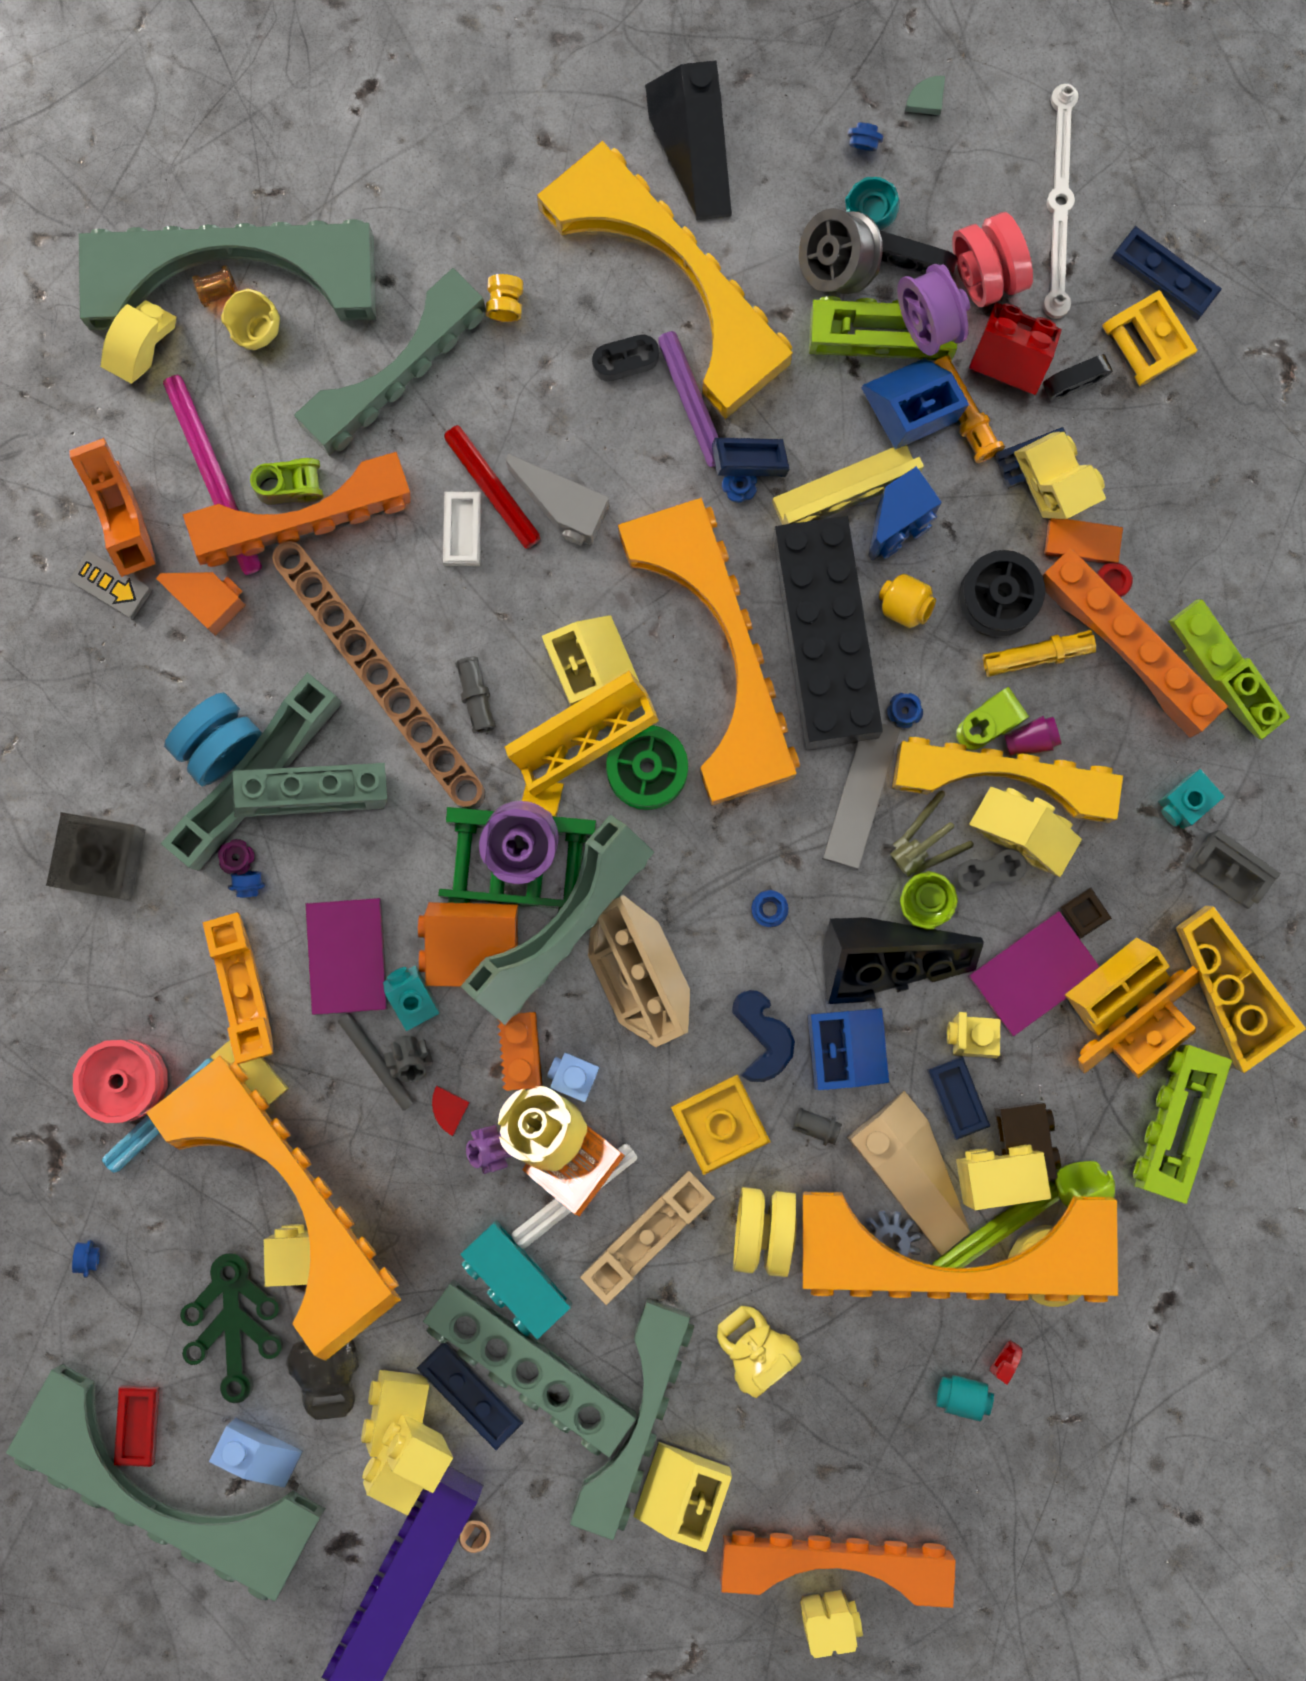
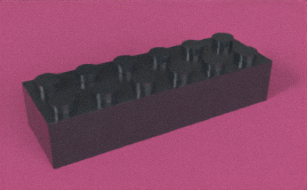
M848 516L775 526L772 539L806 750L879 739L883 728Z

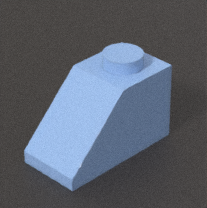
M235 1418L226 1426L209 1462L242 1479L285 1488L303 1451Z

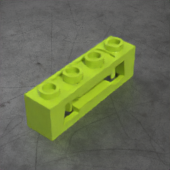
M824 296L819 300H813L810 312L809 354L902 359L926 358L927 360H937L947 355L951 357L952 361L957 351L958 343L950 341L941 345L936 354L926 355L916 345L909 332L855 330V335L848 334L850 323H852V327L908 330L903 320L898 300H894L892 303H878L873 298L841 301L839 297Z
M1179 1045L1178 1050H1173L1167 1065V1070L1171 1072L1167 1085H1163L1160 1088L1156 1099V1106L1159 1107L1155 1122L1151 1121L1146 1129L1144 1141L1148 1145L1144 1157H1139L1134 1167L1133 1178L1136 1179L1135 1187L1187 1204L1232 1059L1191 1045ZM1185 1088L1196 1092L1201 1091L1200 1097L1194 1096L1176 1154L1181 1155L1180 1159L1164 1155L1165 1150L1170 1151L1184 1109L1189 1093L1184 1091Z

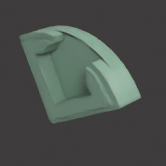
M945 76L929 77L918 83L908 97L905 112L940 115Z

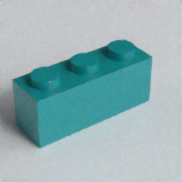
M497 1220L460 1254L464 1259L461 1265L466 1272L475 1280L479 1277L483 1279L490 1287L487 1291L489 1297L500 1308L506 1305L516 1316L512 1319L513 1323L527 1337L532 1334L538 1340L572 1306V1302L526 1251L515 1243L512 1236Z

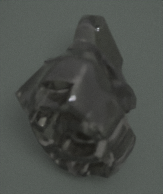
M304 1340L296 1342L292 1346L286 1360L288 1374L300 1386L303 1406L306 1412L315 1420L346 1417L354 1407L355 1395L351 1381L354 1372L357 1371L360 1364V1353L353 1340L326 1361L314 1356ZM341 1394L345 1399V1402L313 1405L314 1397H331Z

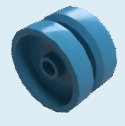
M225 692L215 694L193 708L177 723L165 740L164 747L177 761H189L187 772L201 786L212 784L234 769L262 734L261 730L247 716L237 718L240 708Z

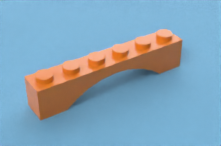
M396 451L362 461L352 476L337 491L322 501L301 510L282 514H253L216 504L182 515L200 566L207 564L209 567H215L228 562L231 556L242 553L244 556L256 555L265 550L264 547L268 545L281 544L288 541L297 542L300 540V536L312 532L315 535L326 534L336 528L335 525L345 522L360 524L371 518L370 515L382 511L385 514L399 512L406 507V504L411 503V497Z
M1072 548L1042 575L1045 583V592L1062 609L1075 616L1104 639L1134 669L1155 696L1163 711L1190 738L1201 733L1228 707Z
M738 1530L733 1531L732 1536L723 1535L720 1584L721 1592L761 1595L776 1583L795 1574L815 1569L840 1568L862 1572L878 1578L900 1591L914 1605L953 1608L956 1560L950 1550H946L945 1546L935 1543H925L921 1549L907 1548V1544L900 1541H885L884 1546L869 1545L868 1540L860 1538L846 1539V1543H832L831 1539L825 1536H809L808 1541L793 1540L792 1535L784 1533H772L770 1538H757L753 1532Z

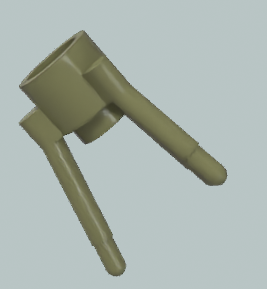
M944 791L937 793L905 834L893 843L896 849L890 853V856L907 877L914 872L916 875L923 873L928 868L974 846L972 841H968L924 861L929 856L926 850L954 828V824L951 822L921 844L916 839L909 842L944 798Z

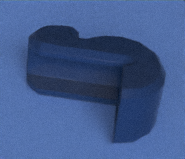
M748 990L737 995L733 1003L732 1013L766 1049L740 1076L750 1082H765L775 1078L786 1068L793 1058L795 1040L790 1028L781 1020L763 1015V1010L770 1008L771 1003L763 993L755 990Z

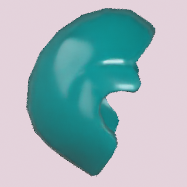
M866 177L855 183L846 196V212L864 213L875 222L879 230L888 228L895 221L899 212L900 199L897 189L893 183L881 177Z

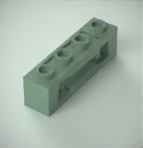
M385 763L232 771L234 817L384 809L388 799Z

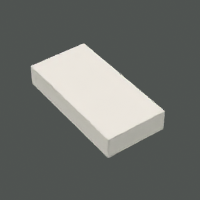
M444 492V566H480L481 492Z

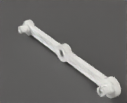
M1060 84L1057 86L1050 99L1051 105L1057 113L1054 189L1049 193L1046 201L1047 209L1053 214L1050 293L1044 299L1043 311L1053 319L1064 317L1071 307V299L1065 293L1068 213L1075 202L1074 194L1069 189L1071 112L1079 98L1078 91L1071 84ZM1059 196L1065 198L1066 204L1059 205L1055 198Z

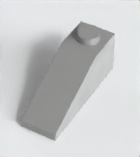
M508 453L506 457L508 471L553 525L563 533L562 537L576 545H582L583 542L592 545L610 507L609 497Z

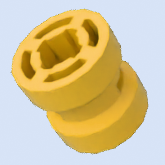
M496 274L488 278L487 291L490 293V300L486 302L485 311L488 318L500 322H515L521 319L522 305L519 303V297L523 294L524 285L521 278L508 274Z

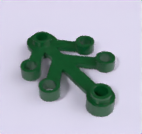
M235 1253L223 1254L213 1262L210 1270L212 1282L194 1302L185 1305L180 1313L181 1320L185 1325L196 1326L204 1320L206 1309L223 1292L222 1311L197 1340L191 1341L184 1347L182 1356L185 1362L190 1365L201 1363L207 1357L208 1349L225 1331L227 1376L221 1382L220 1391L223 1398L230 1403L244 1401L253 1390L252 1377L243 1371L241 1330L258 1345L260 1355L266 1359L277 1357L283 1350L282 1339L276 1334H270L240 1307L239 1292L256 1305L257 1315L262 1320H272L281 1311L280 1301L274 1296H268L248 1278L249 1267L243 1257ZM225 1266H231L234 1269L235 1276L233 1279L229 1280L223 1276ZM269 1301L274 1304V1314L267 1315L263 1311L262 1306L264 1302ZM190 1307H194L199 1311L198 1320L193 1321L189 1319L187 1311ZM267 1340H273L277 1344V1351L275 1353L266 1351L265 1342ZM191 1346L200 1348L201 1357L199 1359H194L190 1356L189 1350ZM235 1381L241 1385L240 1394L235 1395L230 1392V1382Z

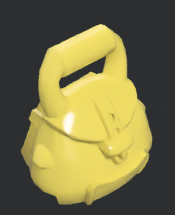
M740 1306L718 1324L717 1339L723 1351L733 1360L736 1371L735 1381L743 1393H748L754 1398H758L802 1361L798 1343L791 1339V1336L780 1334L771 1329L764 1316L754 1307ZM752 1317L756 1328L744 1334L736 1344L730 1342L727 1337Z

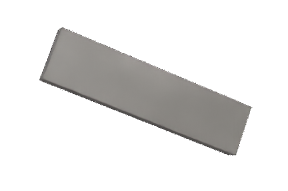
M882 724L883 732L879 739L857 742L822 858L823 860L856 870L859 869L900 733L899 728Z

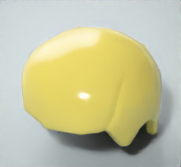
M247 288L235 292L225 302L221 321L229 331L230 338L236 344L247 350H257L269 345L278 335L280 315L276 306L269 298L259 291Z

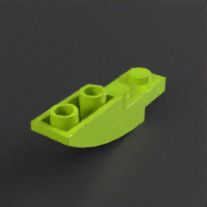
M1196 599L1168 621L1185 645L1186 649L1183 652L1209 687L1228 705L1227 708L1255 737L1262 740L1290 718L1251 659L1241 656L1203 599Z

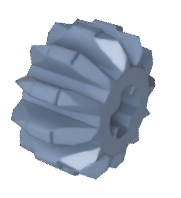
M884 1210L878 1212L879 1224H876L870 1217L865 1219L867 1225L872 1228L870 1233L882 1243H884L882 1240L884 1235L888 1234L891 1238L893 1233L897 1235L894 1239V1243L897 1245L894 1251L904 1256H907L908 1253L920 1255L921 1250L916 1246L910 1245L911 1242L921 1239L919 1232L908 1233L915 1224L912 1219L909 1218L900 1224L902 1214L899 1211H894L889 1222L888 1215Z

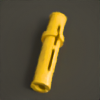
M1092 630L1059 637L1058 634L1049 637V640L983 654V666L986 676L992 677L1001 673L1030 668L1045 663L1054 662L1057 665L1064 663L1065 659L1096 653V642L1094 635H1092Z

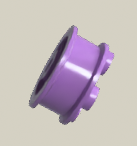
M944 264L930 265L926 270V274L915 279L905 276L899 280L897 293L901 314L912 339L923 353L931 356L936 354L940 346L947 342L961 343L966 340L969 334L966 311L970 309V301L963 289L958 290L949 270Z

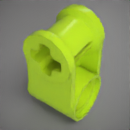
M299 458L286 462L260 464L253 469L250 475V483L256 496L267 505L292 502L309 503L319 501L324 497L323 491L319 489L317 470L320 469V461L315 458ZM275 478L278 480L274 489L269 491L260 489V485L265 479Z
M1007 687L984 702L981 707L971 712L958 725L956 738L959 744L967 746V750H978L1000 735L1003 736L1030 716L1010 687ZM979 726L982 730L980 734L972 735L969 732L971 728Z

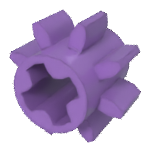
M496 1125L471 1132L474 1140L468 1141L466 1155L473 1167H482L483 1174L508 1167L505 1159L510 1158L511 1155L501 1145L499 1138L501 1133L500 1131L497 1132Z

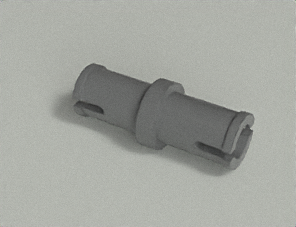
M471 656L455 662V666L458 670L463 692L460 694L461 700L467 705L472 732L478 734L491 731L496 728V725L493 721L488 702L490 691L488 687L484 686L478 657Z

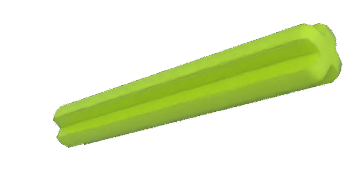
M1049 1181L1051 1199L1013 1205L939 1257L932 1265L964 1268L1060 1200L1056 1185Z

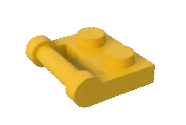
M1160 290L1113 316L1102 325L1107 336H1113L1135 371L1136 376L1134 379L1140 387L1192 357L1198 351ZM1133 323L1155 358L1156 362L1150 366L1147 364L1124 326L1126 324Z

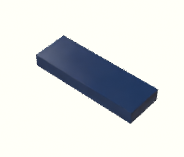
M1134 226L1111 257L1156 291L1160 290L1164 297L1197 321L1222 290V288L1137 226Z
M447 1341L441 1343L417 1367L418 1371L426 1377L495 1450L523 1424L524 1421L457 1354V1351Z

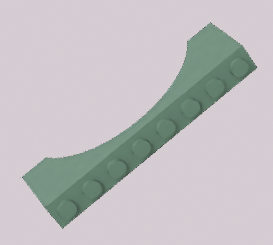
M348 219L343 221L342 224H328L324 221L314 220L306 225L275 222L271 226L256 227L253 224L240 223L235 225V228H220L216 225L207 224L201 225L199 229L166 226L163 230L148 231L144 228L132 227L127 229V232L93 229L91 233H79L80 319L89 330H109L113 320L125 305L128 304L136 308L151 292L174 275L200 264L228 259L261 261L296 274L315 287L325 297L340 321L376 320L374 236L370 224L358 219Z
M64 1364L50 1371L6 1454L15 1458L14 1463L22 1469L41 1472L48 1476L47 1480L53 1486L63 1490L70 1488L81 1494V1500L89 1506L101 1508L102 1506L115 1513L114 1518L120 1523L127 1526L137 1525L148 1531L147 1536L156 1543L162 1545L169 1543L181 1550V1555L187 1560L194 1563L204 1562L215 1568L214 1572L218 1577L229 1582L236 1580L248 1587V1592L251 1595L264 1601L268 1599L276 1601L326 1509L293 1490L266 1507L231 1516H203L188 1513L156 1500L134 1484L118 1465H114V1459L104 1442L98 1424L95 1408V1381Z

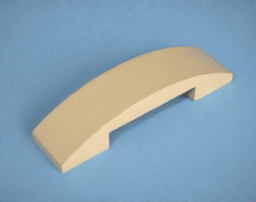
M690 1171L686 1172L626 1229L580 1278L607 1305L715 1197Z

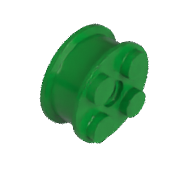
M652 725L608 752L606 761L608 781L615 795L628 806L640 810L662 808L675 800L684 788L688 773L686 751L674 734L662 727ZM649 762L654 766V769L646 773L641 770V765Z

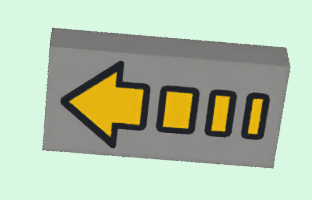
M89 550L68 580L131 620L135 618L152 592L150 587L129 574L121 577L116 566Z

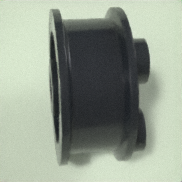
M1010 550L993 551L979 558L963 578L959 589V605L964 618L977 631L993 637L1010 636L1023 630L1039 613L1045 599V583L1039 568L1025 555ZM998 590H1003L1007 597L1001 596Z

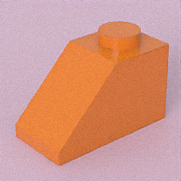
M213 572L160 573L156 577L215 636L246 606L238 597L243 591L228 576L222 581Z

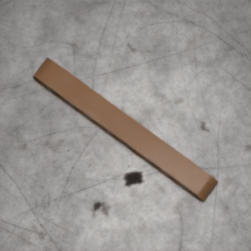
M292 541L279 544L274 549L272 555L273 563L291 589L453 802L459 808H479L485 799V789L474 772L304 549ZM299 555L300 562L295 568H284V562L288 556ZM313 583L322 584V590L318 596L314 598L306 597L305 592L309 585ZM335 611L344 613V619L340 625L335 627L327 625V619L331 613ZM356 640L366 641V648L362 654L356 656L349 654V647L352 642ZM379 668L388 670V677L384 683L378 685L371 683L370 677L375 670ZM400 697L409 698L410 707L406 712L397 714L392 711V705L396 699ZM421 726H429L433 731L432 737L425 743H419L414 740L415 731ZM446 754L452 755L455 758L454 767L447 772L438 771L436 769L438 758ZM466 783L474 784L477 787V794L470 801H462L458 798L459 788Z

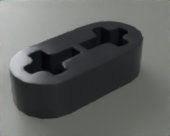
M645 334L604 344L593 353V371L598 378L604 381H614L649 371L658 363L659 346L655 339ZM639 346H644L646 351L652 350L648 353L647 360L642 361L639 355L629 356L637 354ZM609 355L611 360H618L614 362V369L607 370L605 365L599 366V364L603 363V357Z
M1101 354L1052 375L1042 385L1049 400L1054 401L1103 380L1113 370L1106 355Z

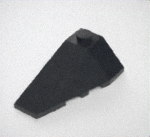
M867 917L832 918L829 920L823 945L828 1004L866 1002L876 999L875 993L895 988L898 993L908 990L909 983L927 978L932 982L974 971L977 968L984 941L981 937L936 929L927 930L913 925Z

